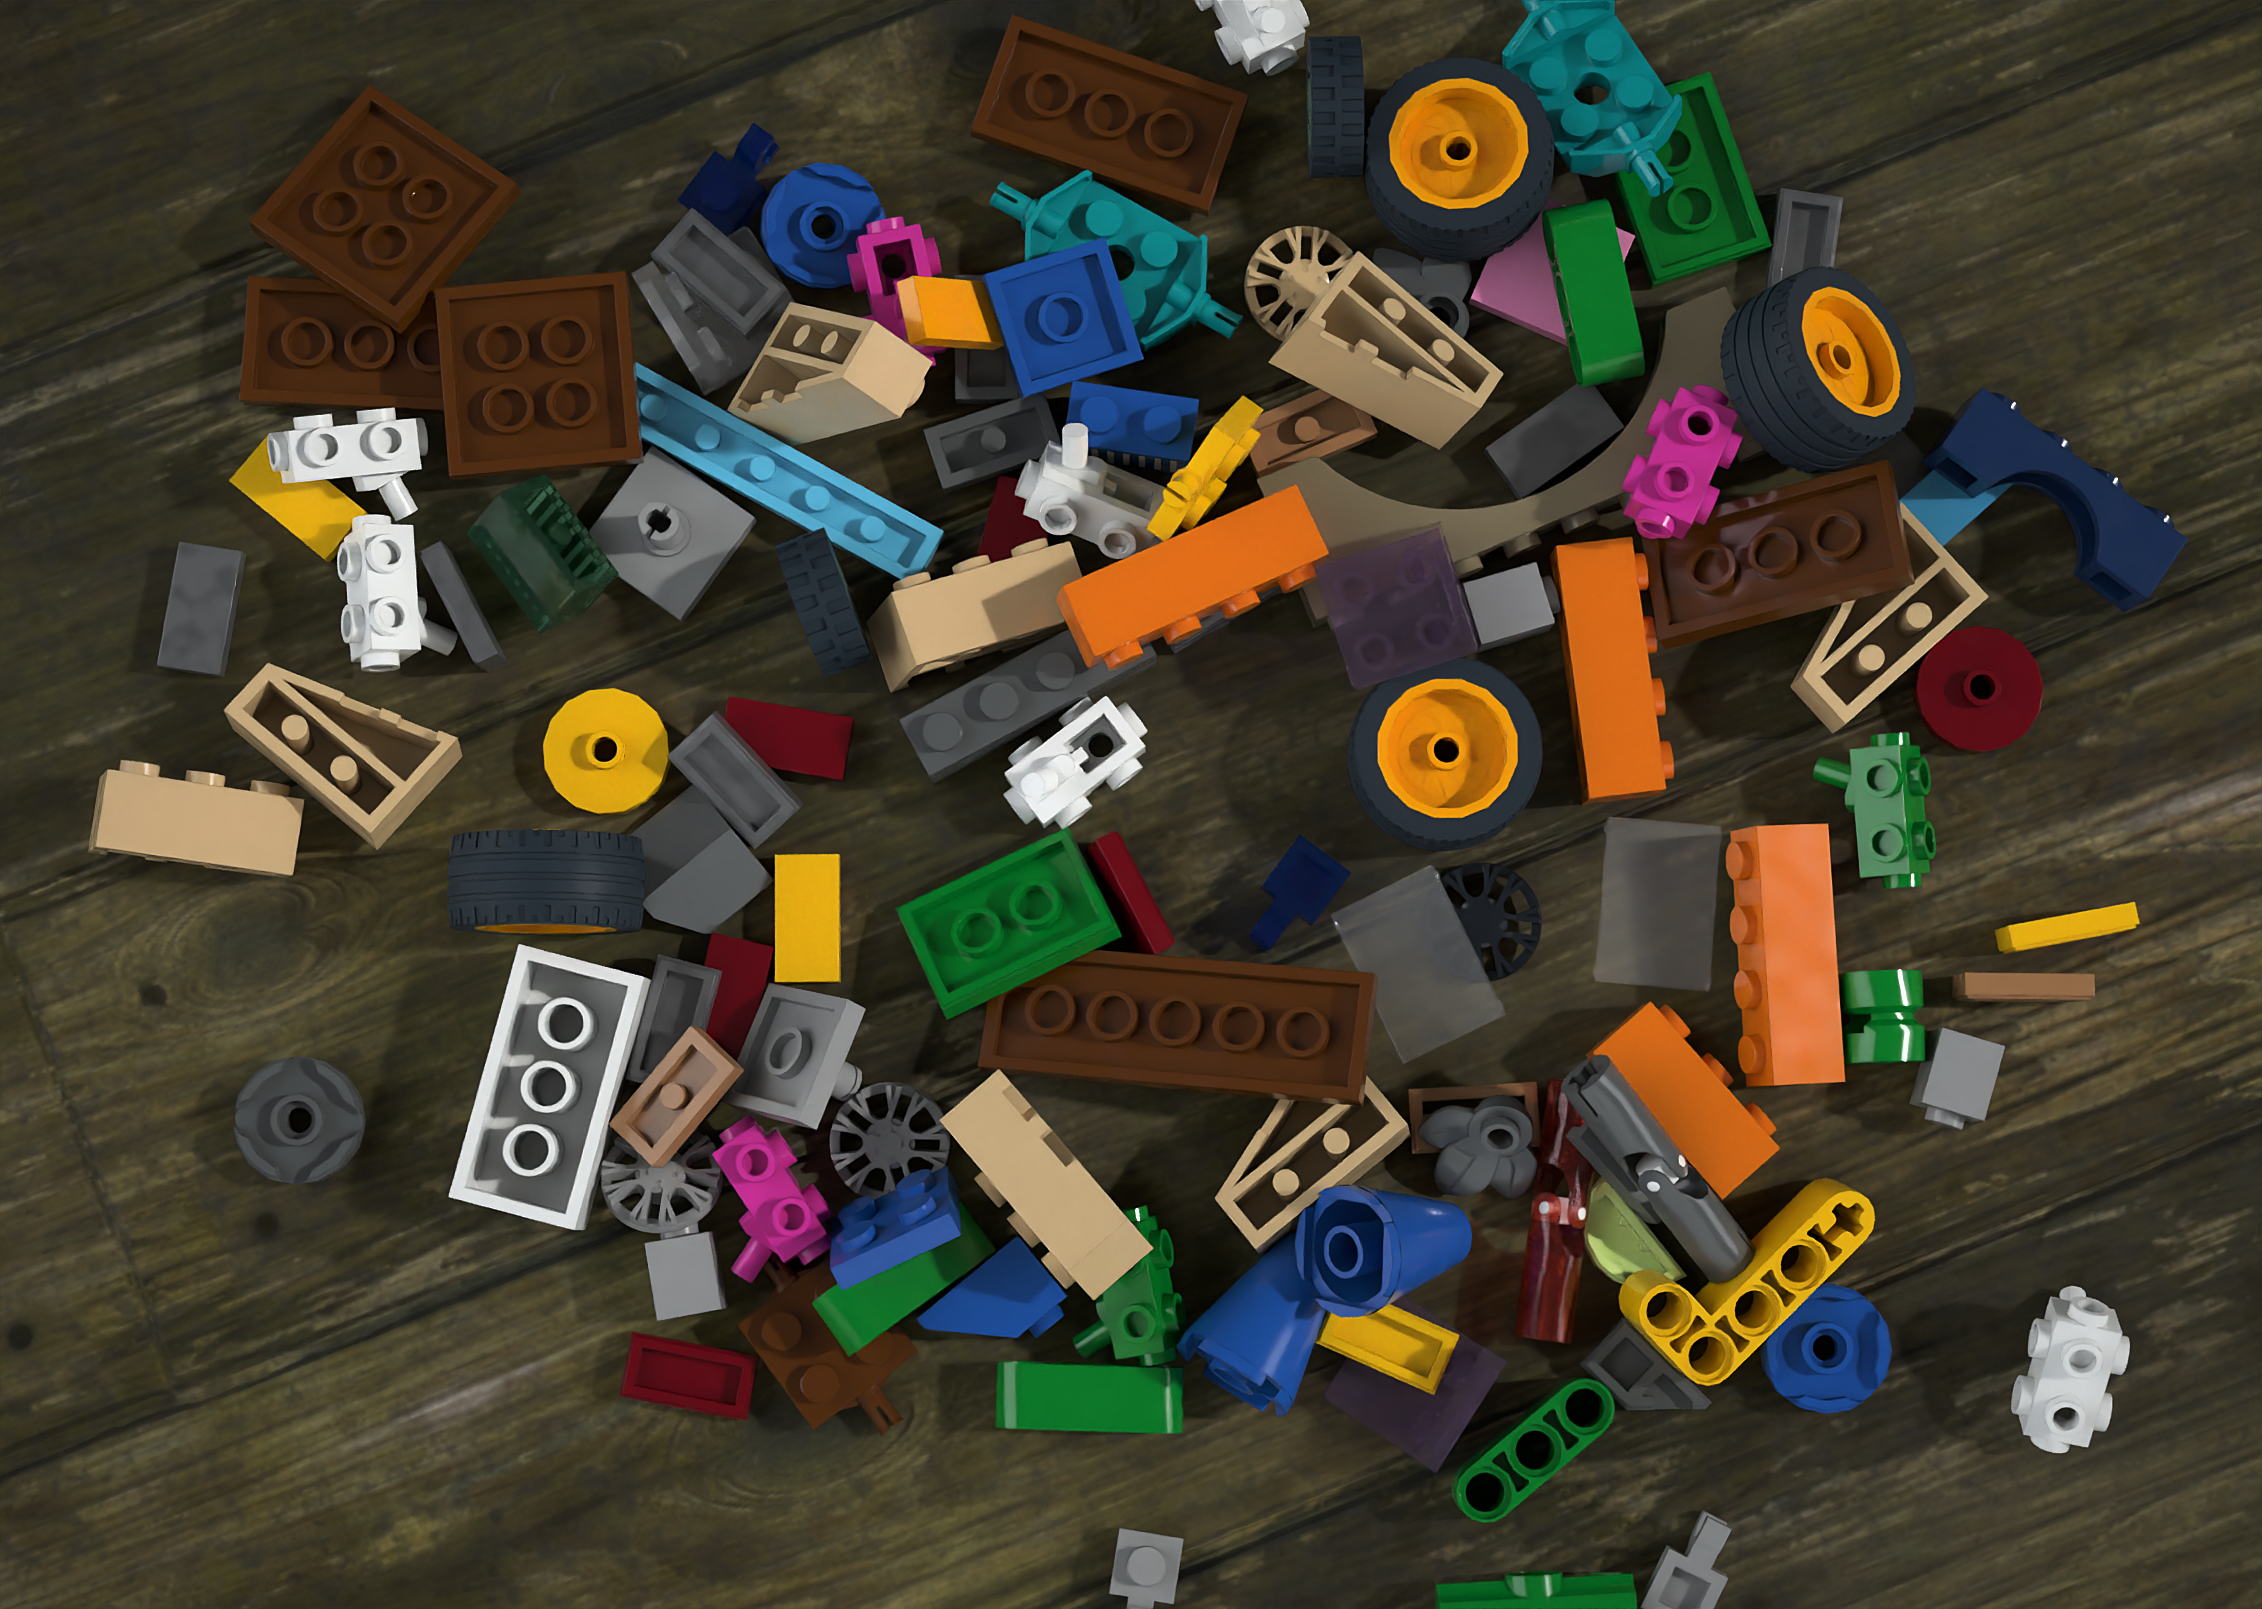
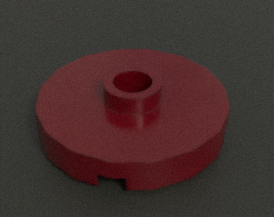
M1973 626L1952 631L1925 653L1915 671L1912 695L1915 707L1918 708L1919 715L1924 721L1923 725L1933 738L1956 751L1982 754L2005 748L2027 733L2040 712L2044 687L2038 663L2022 642L2003 630ZM1973 678H1981L1988 683L1990 693L1987 699H1978L1971 693L1970 683Z

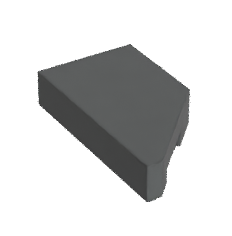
M1623 1317L1578 1363L1595 1381L1605 1386L1612 1397L1625 1410L1706 1409L1712 1403Z

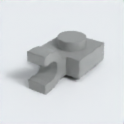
M1702 1510L1690 1536L1685 1553L1669 1545L1666 1546L1638 1602L1640 1607L1643 1609H1714L1728 1580L1726 1574L1712 1567L1732 1530L1731 1527L1727 1526V1522Z
M1119 1528L1109 1594L1127 1596L1126 1609H1153L1154 1601L1174 1604L1184 1539Z

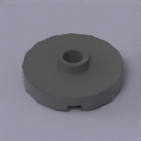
M306 1056L276 1059L256 1071L240 1091L235 1107L237 1112L234 1131L236 1143L248 1164L268 1179L294 1185L319 1182L345 1168L359 1149L366 1124L363 1100L351 1078L330 1062ZM304 1108L309 1111L312 1122L308 1130L299 1133L293 1128L292 1117L297 1110Z

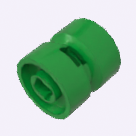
M1875 970L1838 974L1840 1010L1849 1015V1023L1842 1027L1844 1065L1927 1061L1925 1025L1916 1021L1914 1013L1924 1006L1921 970Z

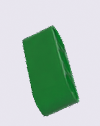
M1604 198L1542 211V228L1572 368L1578 386L1583 388L1643 376L1645 372L1644 351L1615 220L1609 201Z
M959 1198L960 1236L845 1290H841L837 1283L811 1303L849 1357L997 1251V1248L961 1198Z
M997 1361L995 1427L1124 1433H1183L1185 1367Z
M1582 1376L1569 1377L1557 1384L1466 1461L1454 1474L1451 1489L1452 1497L1458 1508L1472 1520L1482 1523L1495 1522L1506 1516L1605 1432L1612 1423L1615 1413L1614 1399L1609 1390L1600 1382ZM1578 1389H1590L1598 1400L1597 1414L1592 1421L1576 1425L1569 1420L1566 1414L1565 1406L1567 1399ZM1529 1431H1540L1545 1434L1549 1442L1547 1457L1537 1466L1528 1467L1522 1465L1516 1456L1518 1440ZM1480 1473L1493 1474L1496 1476L1500 1486L1498 1499L1487 1508L1473 1507L1466 1498L1468 1482L1472 1477Z

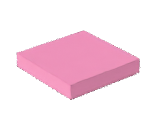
M1547 198L1542 211L1566 205ZM1541 211L1536 222L1527 233H1524L1521 239L1517 240L1509 248L1507 246L1502 252H1497L1488 258L1469 304L1568 346L1546 251ZM1616 227L1623 261H1625L1635 235Z

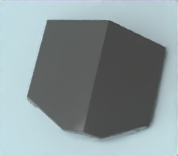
M691 785L630 835L642 839L645 860L643 864L645 868L643 906L654 919L709 936L775 882L719 811L694 785Z

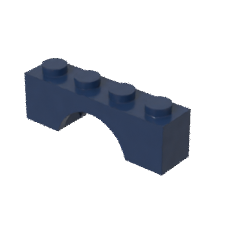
M1984 387L1961 404L1921 461L1932 471H1936L1972 498L1991 488L2004 484L2027 487L2050 498L2062 509L2074 531L2077 546L2074 576L2123 612L2128 611L2150 597L2188 541V538L2174 529V523L2168 515L2157 508L2140 504L2123 491L2122 483L2114 475L2103 469L2090 467L2072 453L2070 444L2064 438L2054 432L2040 430L2021 416V410L2015 402L2000 393H1990Z

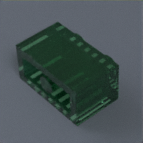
M545 473L501 491L466 532L540 634L583 615L619 575L618 571Z

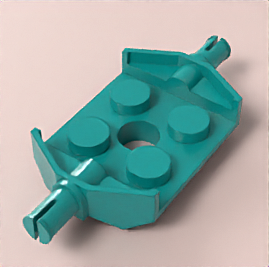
M1520 0L1529 14L1502 51L1503 69L1507 68L1512 74L1518 75L1521 81L1526 82L1530 89L1535 92L1538 100L1541 101L1552 129L1554 147L1569 170L1596 178L1626 170L1628 174L1635 171L1651 197L1659 196L1660 188L1663 193L1668 191L1673 185L1674 180L1669 176L1657 158L1656 152L1669 140L1682 115V97L1680 94H1677L1672 98L1615 15V0ZM1586 86H1598L1609 94L1603 102L1595 105L1581 103L1575 98V94Z
M1089 170L1083 171L1041 197L1040 200L1037 198L1033 200L1006 185L1003 181L997 186V193H993L989 205L1021 222V229L1026 231L1025 262L1103 237L1106 239L1109 252L1121 251L1131 257L1134 263V270L1128 278L1119 281L1141 350L1147 351L1162 344L1187 325L1192 324L1196 327L1198 322L1226 336L1229 340L1234 336L1235 329H1238L1243 316L1211 300V295L1206 293L1208 237L1204 234L1197 238L1095 181L1092 172Z

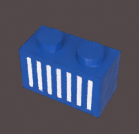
M1073 381L1066 425L1081 423L1088 428V456L1100 458L1107 464L1174 474L1178 469L1186 467L1191 460L1199 399Z

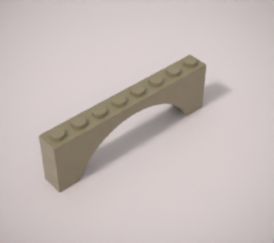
M1726 287L1666 311L1658 326L1657 351L1652 375L1644 397L1629 424L1613 443L1585 468L1541 493L1515 502L1485 508L1460 510L1422 507L1389 499L1360 487L1335 472L1316 455L1257 479L1255 493L1258 500L1297 484L1329 552L1321 566L1315 569L1318 578L1297 589L1313 629L1326 623L1329 624L1331 631L1343 629L1364 619L1366 613L1363 608L1384 599H1387L1390 607L1401 605L1424 594L1425 590L1422 584L1442 575L1446 576L1448 583L1459 581L1482 570L1484 567L1481 559L1500 551H1504L1507 559L1527 553L1542 544L1539 535L1561 526L1565 535L1585 529L1600 520L1597 511L1620 502L1624 511L1631 493L1622 490L1621 486L1635 455L1639 454L1647 458L1655 438L1645 434V431L1660 398L1672 402L1680 387L1692 391L1695 385H1705L1725 394L1729 399L1727 407L1735 410L1729 398V392L1726 390L1725 380H1723L1722 361L1720 358V344L1724 327L1736 312ZM1738 415L1733 430L1744 434L1736 453L1739 462L1743 463L1757 458L1768 451H1765L1755 441L1753 435L1748 432L1747 427L1741 422ZM1688 425L1691 432H1693L1696 435L1708 434L1702 430H1699L1695 427Z

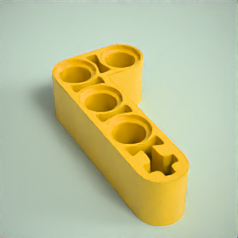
M1828 1178L1814 1180L1805 1186L1751 1240L1756 1247L1755 1256L1746 1269L1736 1277L1722 1283L1709 1282L1693 1297L1686 1289L1661 1272L1651 1269L1639 1270L1627 1277L1621 1286L1618 1297L1620 1309L1625 1318L1674 1368L1697 1384L1706 1386L1719 1384L1728 1378L1868 1238L1874 1227V1208L1868 1198L1837 1180ZM1834 1207L1836 1211L1839 1213L1837 1219L1835 1215L1832 1213ZM1810 1231L1819 1237L1818 1240L1807 1235V1232ZM1798 1245L1799 1255L1797 1261L1791 1268L1782 1271L1781 1261L1783 1255L1789 1248ZM1666 1291L1667 1300L1663 1310L1656 1316L1647 1318L1646 1310L1651 1298L1660 1292ZM1753 1291L1754 1298L1749 1310L1741 1316H1735V1306L1740 1296L1746 1292ZM1702 1337H1707V1350L1703 1356L1696 1361L1689 1362L1688 1355L1693 1343Z

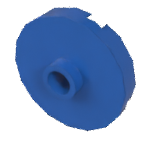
M817 162L793 170L773 187L762 208L760 235L767 257L784 277L804 288L832 290L852 284L847 255L858 253L856 240L858 236L868 234L866 224L886 219L883 206L880 205L879 198L873 191L874 189L863 176L843 165ZM822 216L830 220L833 226V233L830 238L820 239L814 235L811 224L815 217Z
M1822 1283L1759 1346L1763 1371L1776 1392L1797 1407L1824 1414L1851 1410L1870 1397L1887 1376L1892 1354L1888 1326L1873 1304L1854 1289L1831 1283ZM1822 1335H1827L1834 1344L1832 1355L1825 1360L1818 1359L1813 1353V1343L1816 1338Z

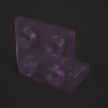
M1441 521L1416 529L1414 535L1321 564L1316 568L1315 573L1351 684L1355 689L1371 686L1478 652V636Z
M1402 1296L1390 1304L1460 1335L1435 1394L1432 1395L1347 1357L1325 1390L1324 1397L1327 1401L1436 1473L1507 1361L1472 1341L1406 1296Z

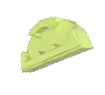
M1601 1176L1586 1195L1583 1205L1586 1215L1583 1220H1580L1582 1243L1593 1265L1612 1281L1623 1284L1627 1277L1636 1271L1644 1269L1659 1271L1674 1282L1686 1277L1687 1275L1644 1221L1635 1214Z

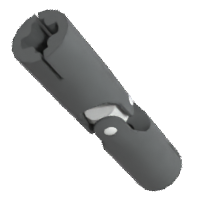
M1597 1055L1575 1067L1563 1081L1561 1092L1636 1188L1649 1199L1654 1211L1711 1283H1722L1736 1277L1745 1270L1755 1256L1756 1247L1698 1172L1687 1163L1681 1150L1607 1055ZM1638 1152H1647L1641 1159L1636 1155Z

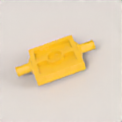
M1243 395L1213 426L1188 465L1178 469L1173 474L1171 481L1167 484L1168 487L1163 490V503L1145 529L1161 540L1166 541L1171 539L1181 527L1189 531L1198 525L1203 516L1210 512L1227 487L1225 483L1235 468L1242 464L1260 438L1261 434L1252 427L1264 409Z

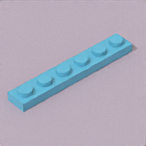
M636 362L641 435L644 442L653 445L664 453L808 532L824 527L833 546L897 581L925 572L945 536L943 530Z

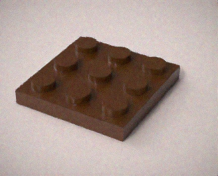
M369 84L249 220V223L256 235L390 327L402 333L435 295V288L443 286L516 201L520 193L516 182Z
M626 271L435 288L449 476L453 481L644 463L629 278Z

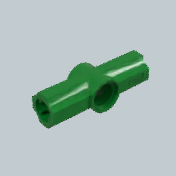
M1530 1570L1504 1574V1579L1435 1582L1436 1609H1637L1636 1590L1631 1572H1591L1578 1575H1563V1571Z

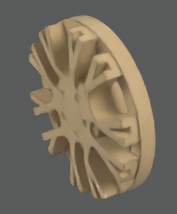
M1291 227L1267 238L1251 257L1244 279L1246 303L1255 321L1269 335L1284 342L1292 331L1295 314L1307 311L1318 294L1329 283L1327 273L1342 269L1354 256L1353 251L1342 240L1330 233V231L1318 227ZM1301 237L1311 238L1310 260L1300 259ZM1285 240L1288 241L1293 252V260L1289 264L1280 262L1270 251L1272 247ZM1324 243L1332 247L1340 255L1332 265L1323 266L1318 262V252ZM1260 262L1282 271L1279 279L1257 272ZM1271 285L1277 288L1279 294L1277 301L1260 307L1255 287ZM1284 303L1291 311L1281 324L1276 326L1269 319L1279 306Z

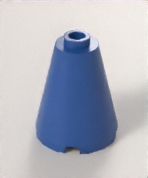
M1348 1184L1325 1188L1318 1194L1321 1196L1314 1205L1305 1207L1300 1215L1295 1237L1297 1267L1303 1281L1311 1279L1315 1288L1322 1296L1314 1299L1323 1309L1339 1317H1361L1377 1312L1461 1263L1467 1257L1472 1243V1231L1468 1218L1453 1203Z
M1292 1232L1287 1233L1209 1307L1183 1333V1336L1176 1345L1179 1353L1187 1362L1196 1352L1208 1363L1202 1374L1211 1382L1232 1396L1263 1412L1270 1401L1275 1403L1276 1416L1284 1417L1295 1401L1326 1312L1314 1299L1322 1296L1315 1288L1312 1280L1303 1281L1298 1270L1295 1249L1296 1234Z

